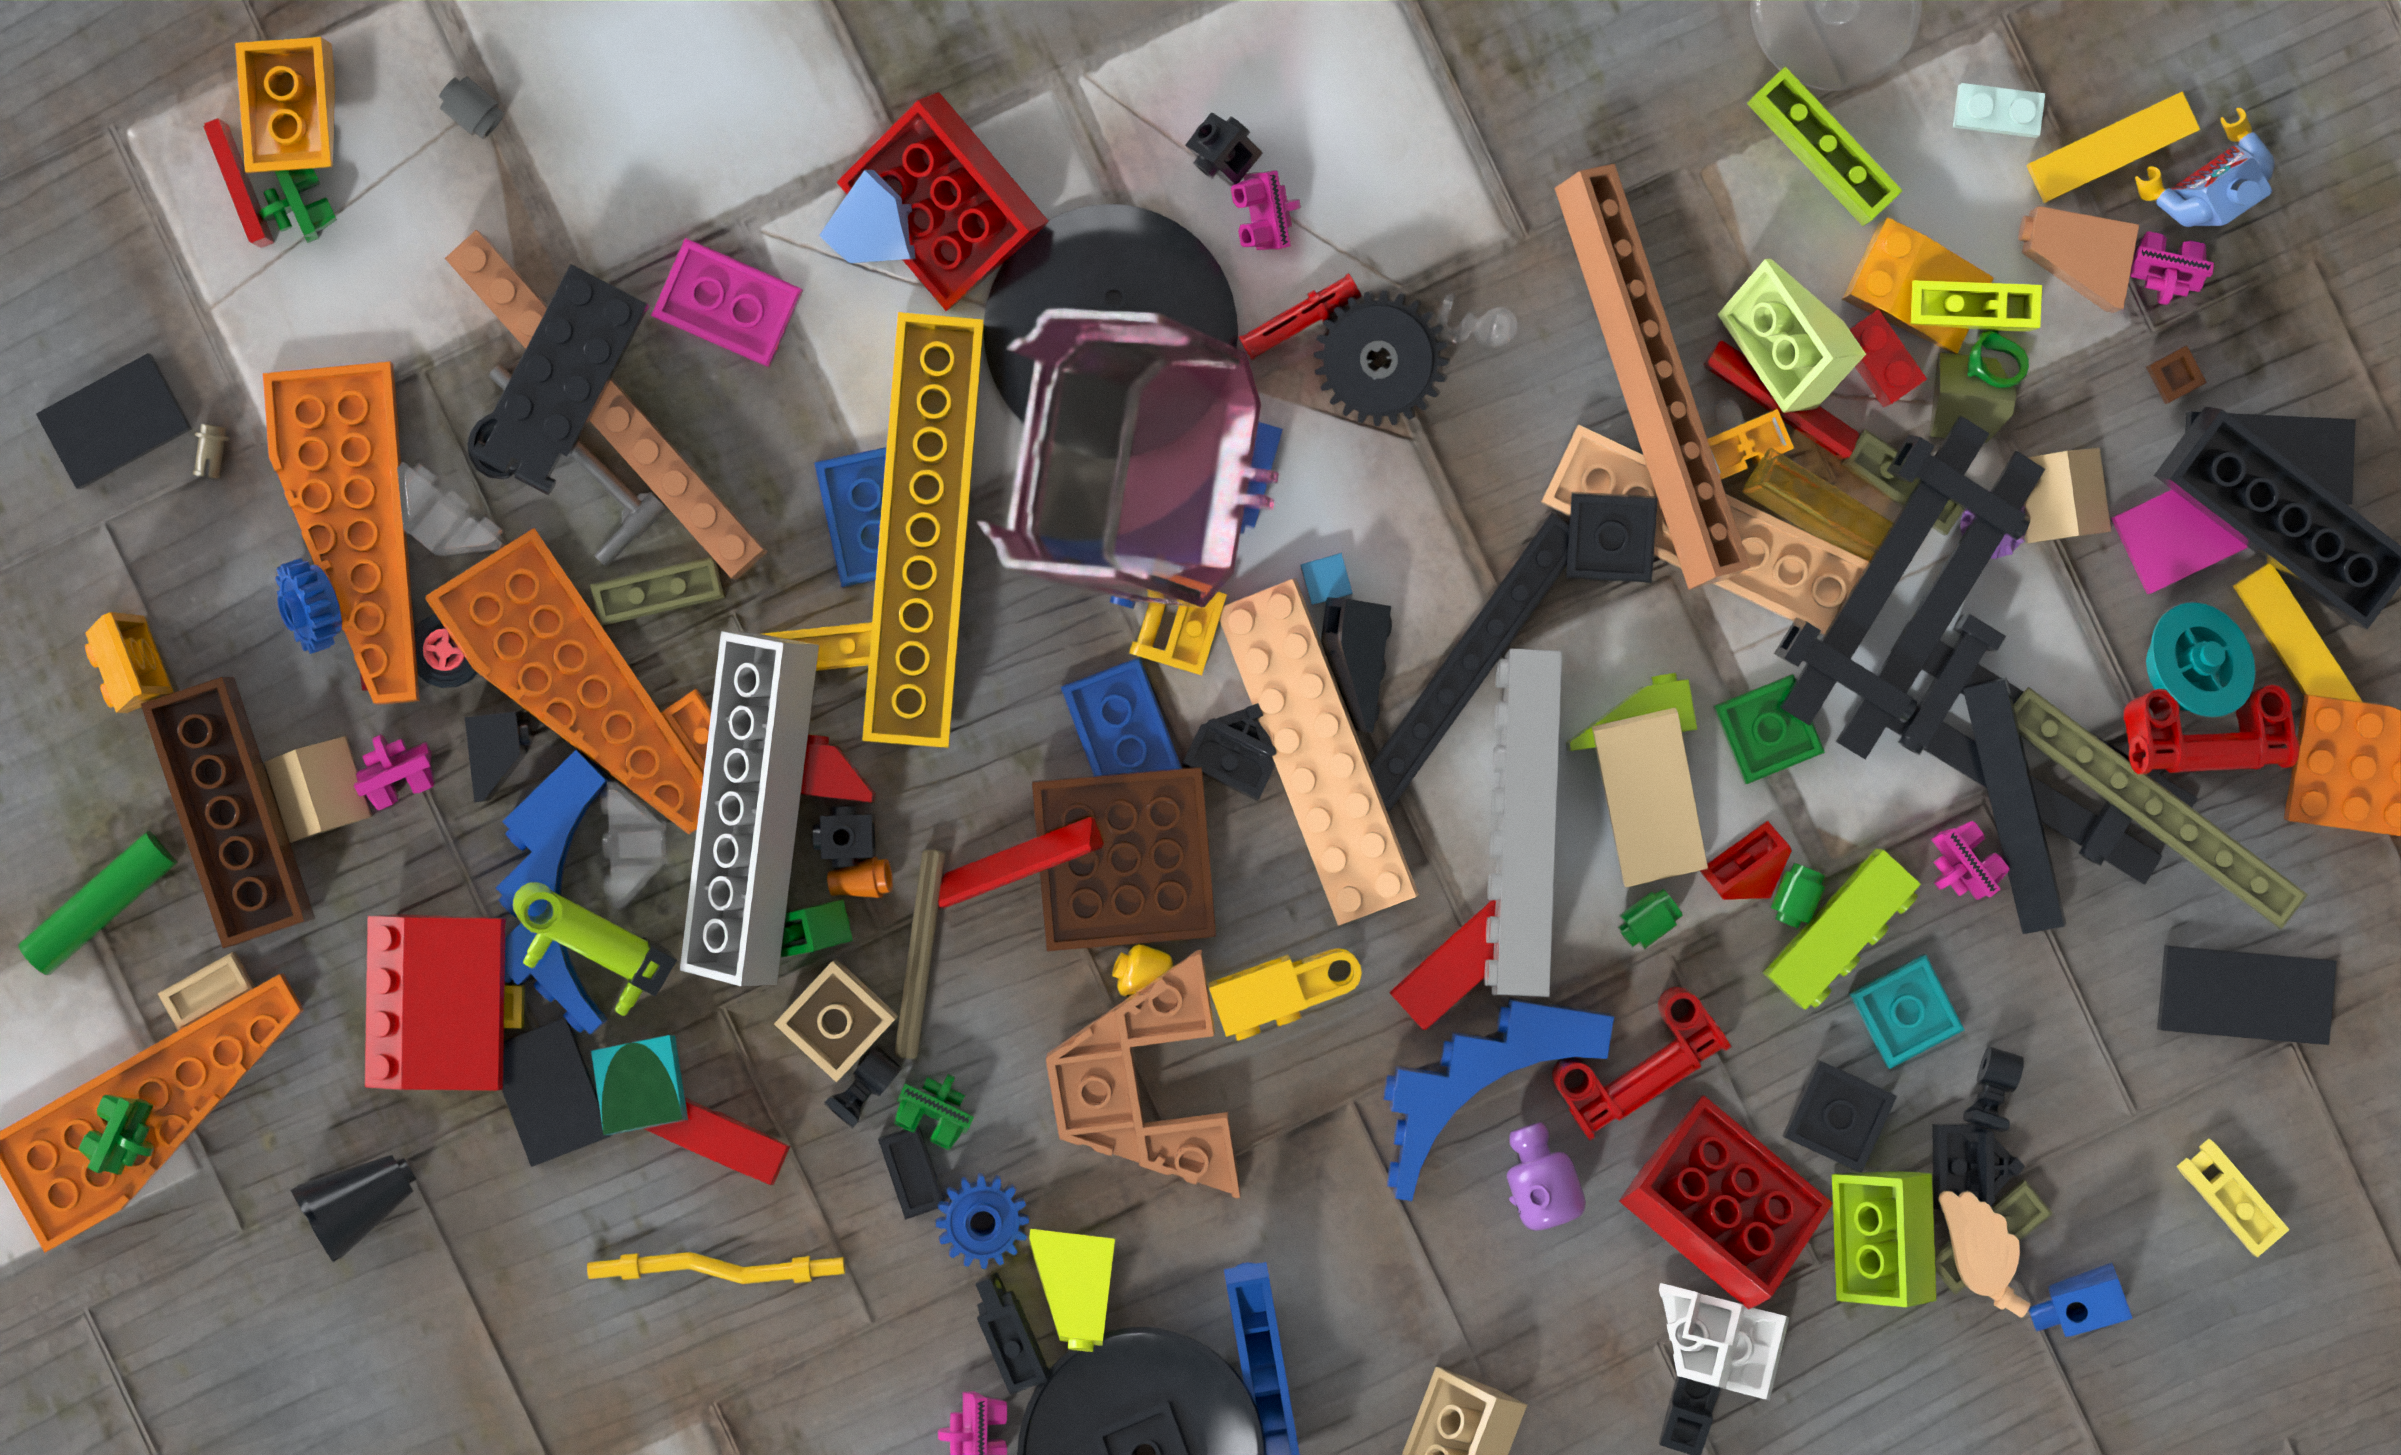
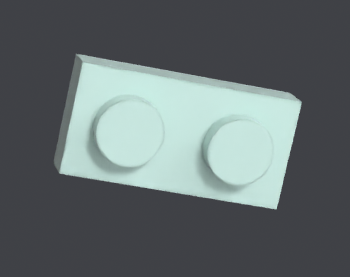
M1961 83L1958 85L1953 128L2037 138L2041 133L2045 93Z

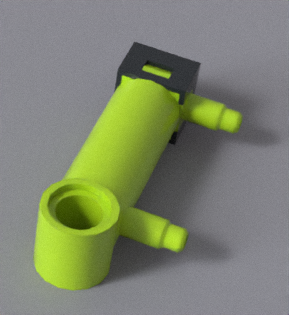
M539 882L527 883L521 886L515 893L513 910L524 927L531 932L537 933L527 949L523 964L530 968H535L554 940L623 976L628 980V983L615 1007V1011L622 1016L627 1015L630 1008L634 1007L642 991L656 997L677 962V959L668 949L645 937L640 938L553 892L545 884ZM539 899L547 900V908L542 914L538 916L528 915L529 906L534 901Z

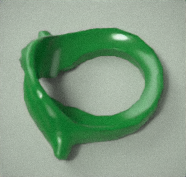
M1983 331L1979 336V340L1971 349L1967 376L1972 377L1975 375L1997 388L2011 387L2019 384L2026 377L2029 369V358L2022 347L2001 336L1999 331ZM1982 346L1987 350L1992 349L2004 352L2015 358L2019 366L2018 374L2009 379L1999 378L1992 374L1983 362L1981 356Z

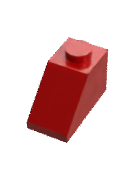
M808 734L801 794L875 802L876 793L840 747L828 745L829 737Z

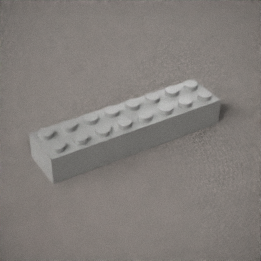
M721 631L680 971L738 986L777 985L819 649L817 644L758 633Z
M1510 649L1504 656V659H1500L1496 665V688H1503V702L1498 701V705H1495L1494 730H1502L1501 744H1497L1493 748L1492 771L1500 773V785L1495 787V790L1492 789L1491 815H1498V830L1490 832L1489 857L1497 858L1496 873L1488 876V900H1495L1496 905L1495 917H1487L1486 943H1494L1493 960H1485L1484 985L1492 986V995L1549 997L1562 670V651Z

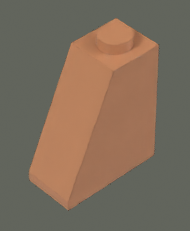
M2041 206L2031 210L2029 216H2023L2018 239L2019 241H2024L2022 253L2105 312L2115 313L2124 309L2139 229L2138 224Z

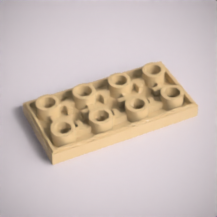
M1676 708L1592 726L1622 882L1625 888L1708 869L1680 720Z

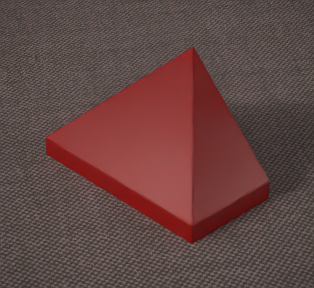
M1766 821L1707 863L1708 869L1700 870V872L1723 900L1771 898L1792 849L1769 821Z

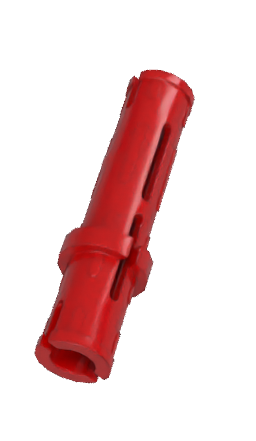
M1348 273L1342 279L1317 293L1315 290L1307 293L1308 298L1238 338L1252 361L1255 357L1289 339L1317 321L1321 320L1324 323L1326 319H1331L1329 315L1335 312L1334 309L1337 306L1343 307L1349 304V298L1355 296L1359 299L1362 295Z

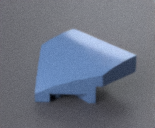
M864 170L819 236L848 263L915 259L914 245L909 243L908 215L912 212L911 204H902V198L874 170Z

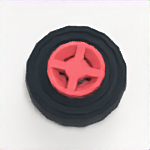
M436 614L423 619L414 629L417 672L420 678L426 683L440 688L459 687L471 681L478 672L471 667Z

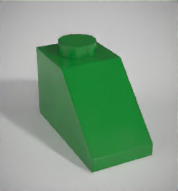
M844 900L786 912L780 958L813 952L853 941Z

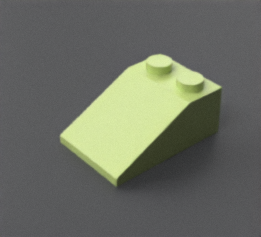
M1765 259L1717 314L1783 413L1817 409L1866 355L1844 321L1772 259Z

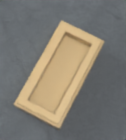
M235 951L161 991L158 995L179 1031L254 989L255 985Z

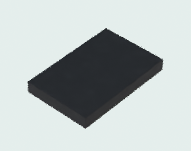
M149 353L36 413L76 489H82L192 430L154 357Z
M565 1018L504 1041L502 1092L531 1167L612 1136L603 1135L598 1095L571 1025Z

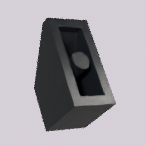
M523 712L465 717L474 802L490 801L527 755L526 745L532 744L533 737L530 720H523Z

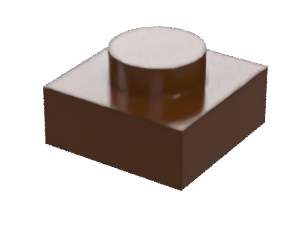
M2187 345L2146 366L2165 404L2207 383Z

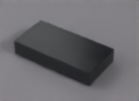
M919 1124L914 1133L904 1129L880 1137L878 1141L905 1220L938 1209L939 1201L945 1202Z

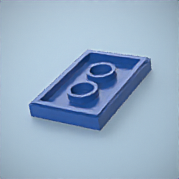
M887 447L814 462L842 588L876 580Z
M1140 657L1061 686L1094 776L1182 768Z

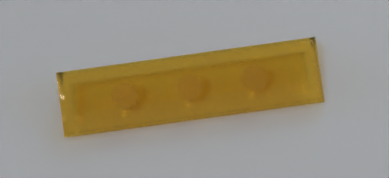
M1773 448L1766 451L1745 483L1742 491L1813 536L1868 562L1893 524L1890 520Z

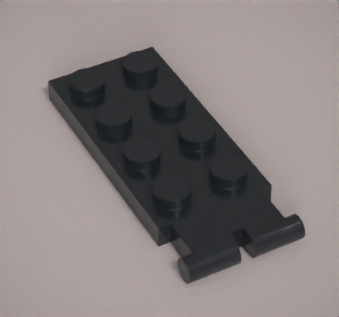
M570 264L490 416L498 420L487 443L480 440L477 442L472 451V456L504 473L509 470L514 459L520 461L521 464L515 474V478L549 496L556 484V480L550 476L562 454L570 458L649 305Z

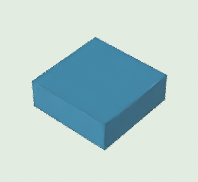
M1342 553L1300 564L1311 606L1326 602L1327 597L1340 598L1353 594Z

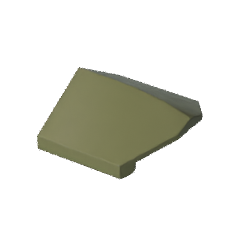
M1939 352L1929 437L1945 439L1957 418L1963 416L1989 433L1984 442L1988 443L2013 415L2016 388L2014 386L1997 388L1975 375L1968 377L1969 355ZM1982 357L1983 362L1992 374L1999 378L2009 379L1997 358Z

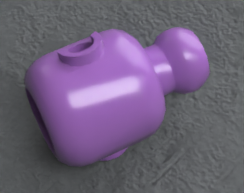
M1541 1122L1511 1131L1509 1136V1143L1512 1149L1519 1154L1521 1163L1510 1168L1507 1173V1180L1513 1195L1509 1198V1201L1517 1207L1523 1224L1533 1231L1544 1230L1570 1222L1580 1217L1586 1206L1585 1196L1573 1161L1566 1153H1550L1547 1144L1549 1132Z

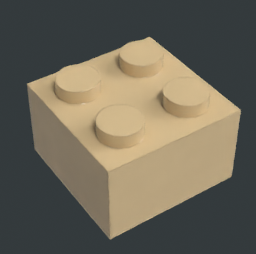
M836 958L782 1014L774 1025L837 1082L891 1025L898 1015Z

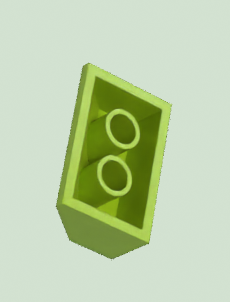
M1884 1171L1832 1174L1836 1301L1897 1307H1911L1937 1301L1932 1173Z

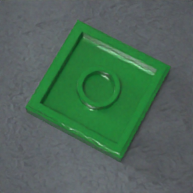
M1794 674L1713 706L1744 784L1752 783L1825 753L1813 721L1809 726L1780 708L1796 681Z

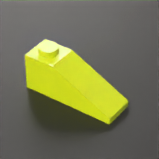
M1913 280L1910 324L2030 332L2039 329L2041 326L2042 285Z

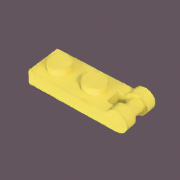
M2207 1139L2199 1146L2201 1151L2191 1160L2185 1158L2176 1167L2252 1255L2259 1257L2290 1229L2211 1139ZM2211 1164H2214L2220 1173L2208 1181L2202 1172Z

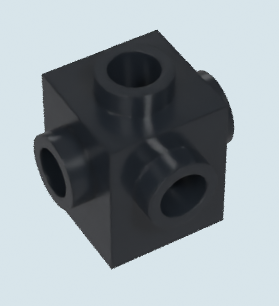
M1212 112L1198 126L1195 133L1185 144L1197 157L1193 164L1211 179L1218 174L1234 185L1242 180L1263 154L1247 137L1250 131L1232 116L1225 121Z
M856 806L830 807V815L820 816V824L813 825L814 850H821V859H832V867L858 866L857 858L875 857V814H856ZM840 829H845L850 834V840L847 844L841 843L838 839Z

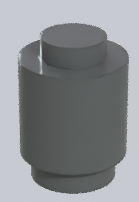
M468 76L464 77L461 81L456 77L453 78L439 95L443 100L440 109L471 136L477 134L480 138L485 139L498 126L505 115L498 108L499 103Z

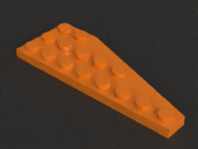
M388 361L263 373L269 459L274 471L278 474L285 491V497L301 528V534L314 565H318L324 571L334 589L341 612V628L345 632L355 655L354 659L371 699L376 705L420 701L394 364Z
M535 528L426 595V601L476 672L690 835L697 830L703 774Z
M2304 694L2297 736L2299 757L2296 764L2292 767L2284 819L2292 822L2401 836V711L2389 705Z
M284 973L278 974L0 1131V1175L44 1253L123 1210L304 1011ZM104 1095L143 1099L153 1104V1108L145 1123L150 1126L145 1140L155 1147L151 1156L138 1154L133 1166L125 1165L121 1175L105 1171L96 1173L87 1168L91 1160L78 1149L84 1135L89 1131H99L102 1134L105 1131L109 1121L97 1115L98 1105Z

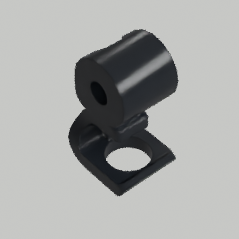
M876 1046L854 1071L855 1081L843 1093L830 1096L824 1102V1105L853 1129L859 1122L862 1104L871 1094L880 1096L902 1070V1067L880 1047Z
M1990 1046L1986 1049L1977 1074V1082H1980L1984 1087L1982 1092L1978 1094L1976 1101L1964 1111V1121L1998 1132H2004L2009 1129L2010 1121L1999 1116L1998 1106L2004 1104L2005 1092H2014L2019 1085L2024 1067V1058L2022 1056Z

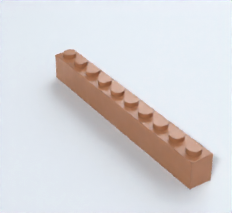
M1615 164L1581 170L1555 187V191L1688 589L1723 581L1749 569L1750 565Z
M475 230L448 254L445 260L526 349L548 306L487 237L478 230ZM611 378L590 418L591 423L729 577L737 580L768 551L616 381Z

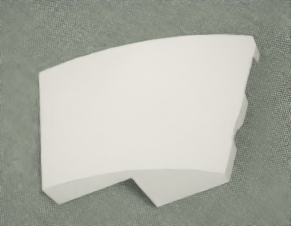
M1660 1283L1659 1292L1663 1298L1669 1339L1672 1341L1674 1349L1673 1357L1677 1376L1770 1401L1789 1317L1756 1308L1748 1310L1743 1304Z

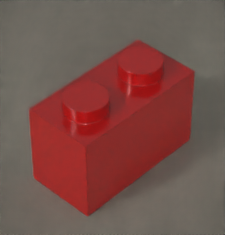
M1879 309L1849 328L1866 353L1855 368L1883 408L1893 404L1927 380Z

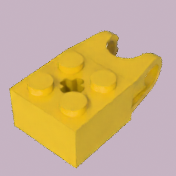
M1334 948L1291 962L1287 954L1208 982L1226 1037L1235 1034L1237 1041L1261 1033L1259 1025L1276 1020L1277 1026L1294 1022L1302 1018L1301 1010L1352 991L1359 984L1362 971L1361 965L1352 953L1346 949ZM1337 960H1345L1350 963L1351 967L1348 977L1341 981H1334L1328 976L1330 965Z

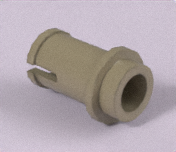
M201 424L200 432H195V436L199 437L193 475L204 477L207 459H209L208 477L221 478L220 471L224 443L230 439L229 436H226V427Z

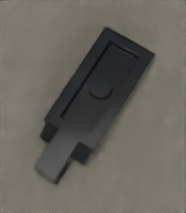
M998 1272L981 1278L975 1284L983 1301L977 1304L980 1314L977 1320L1008 1392L1012 1395L1047 1382L1052 1375L1019 1299H1017L1013 1290L1006 1293V1288Z

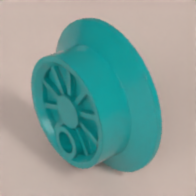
M2190 602L2180 604L2168 610L2157 622L2146 657L2148 677L2155 690H2167L2170 696L2178 702L2179 710L2190 711L2205 717L2228 715L2239 709L2247 701L2255 682L2254 656L2246 636L2229 616L2213 606Z

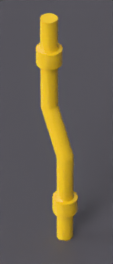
M693 1252L640 1257L639 1253L623 1254L620 1256V1259L587 1263L589 1279L622 1276L623 1280L640 1279L642 1274L690 1269L740 1284L793 1279L794 1283L812 1282L813 1277L839 1275L846 1272L844 1257L811 1260L810 1256L792 1258V1262L743 1267Z

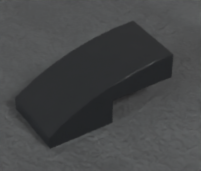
M1677 1376L1666 1412L1659 1445L1689 1455H1701L1713 1422L1712 1412L1720 1387Z

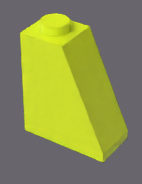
M1030 1229L1029 1244L1060 1341L1068 1342V1349L1093 1352L1094 1345H1103L1115 1239Z

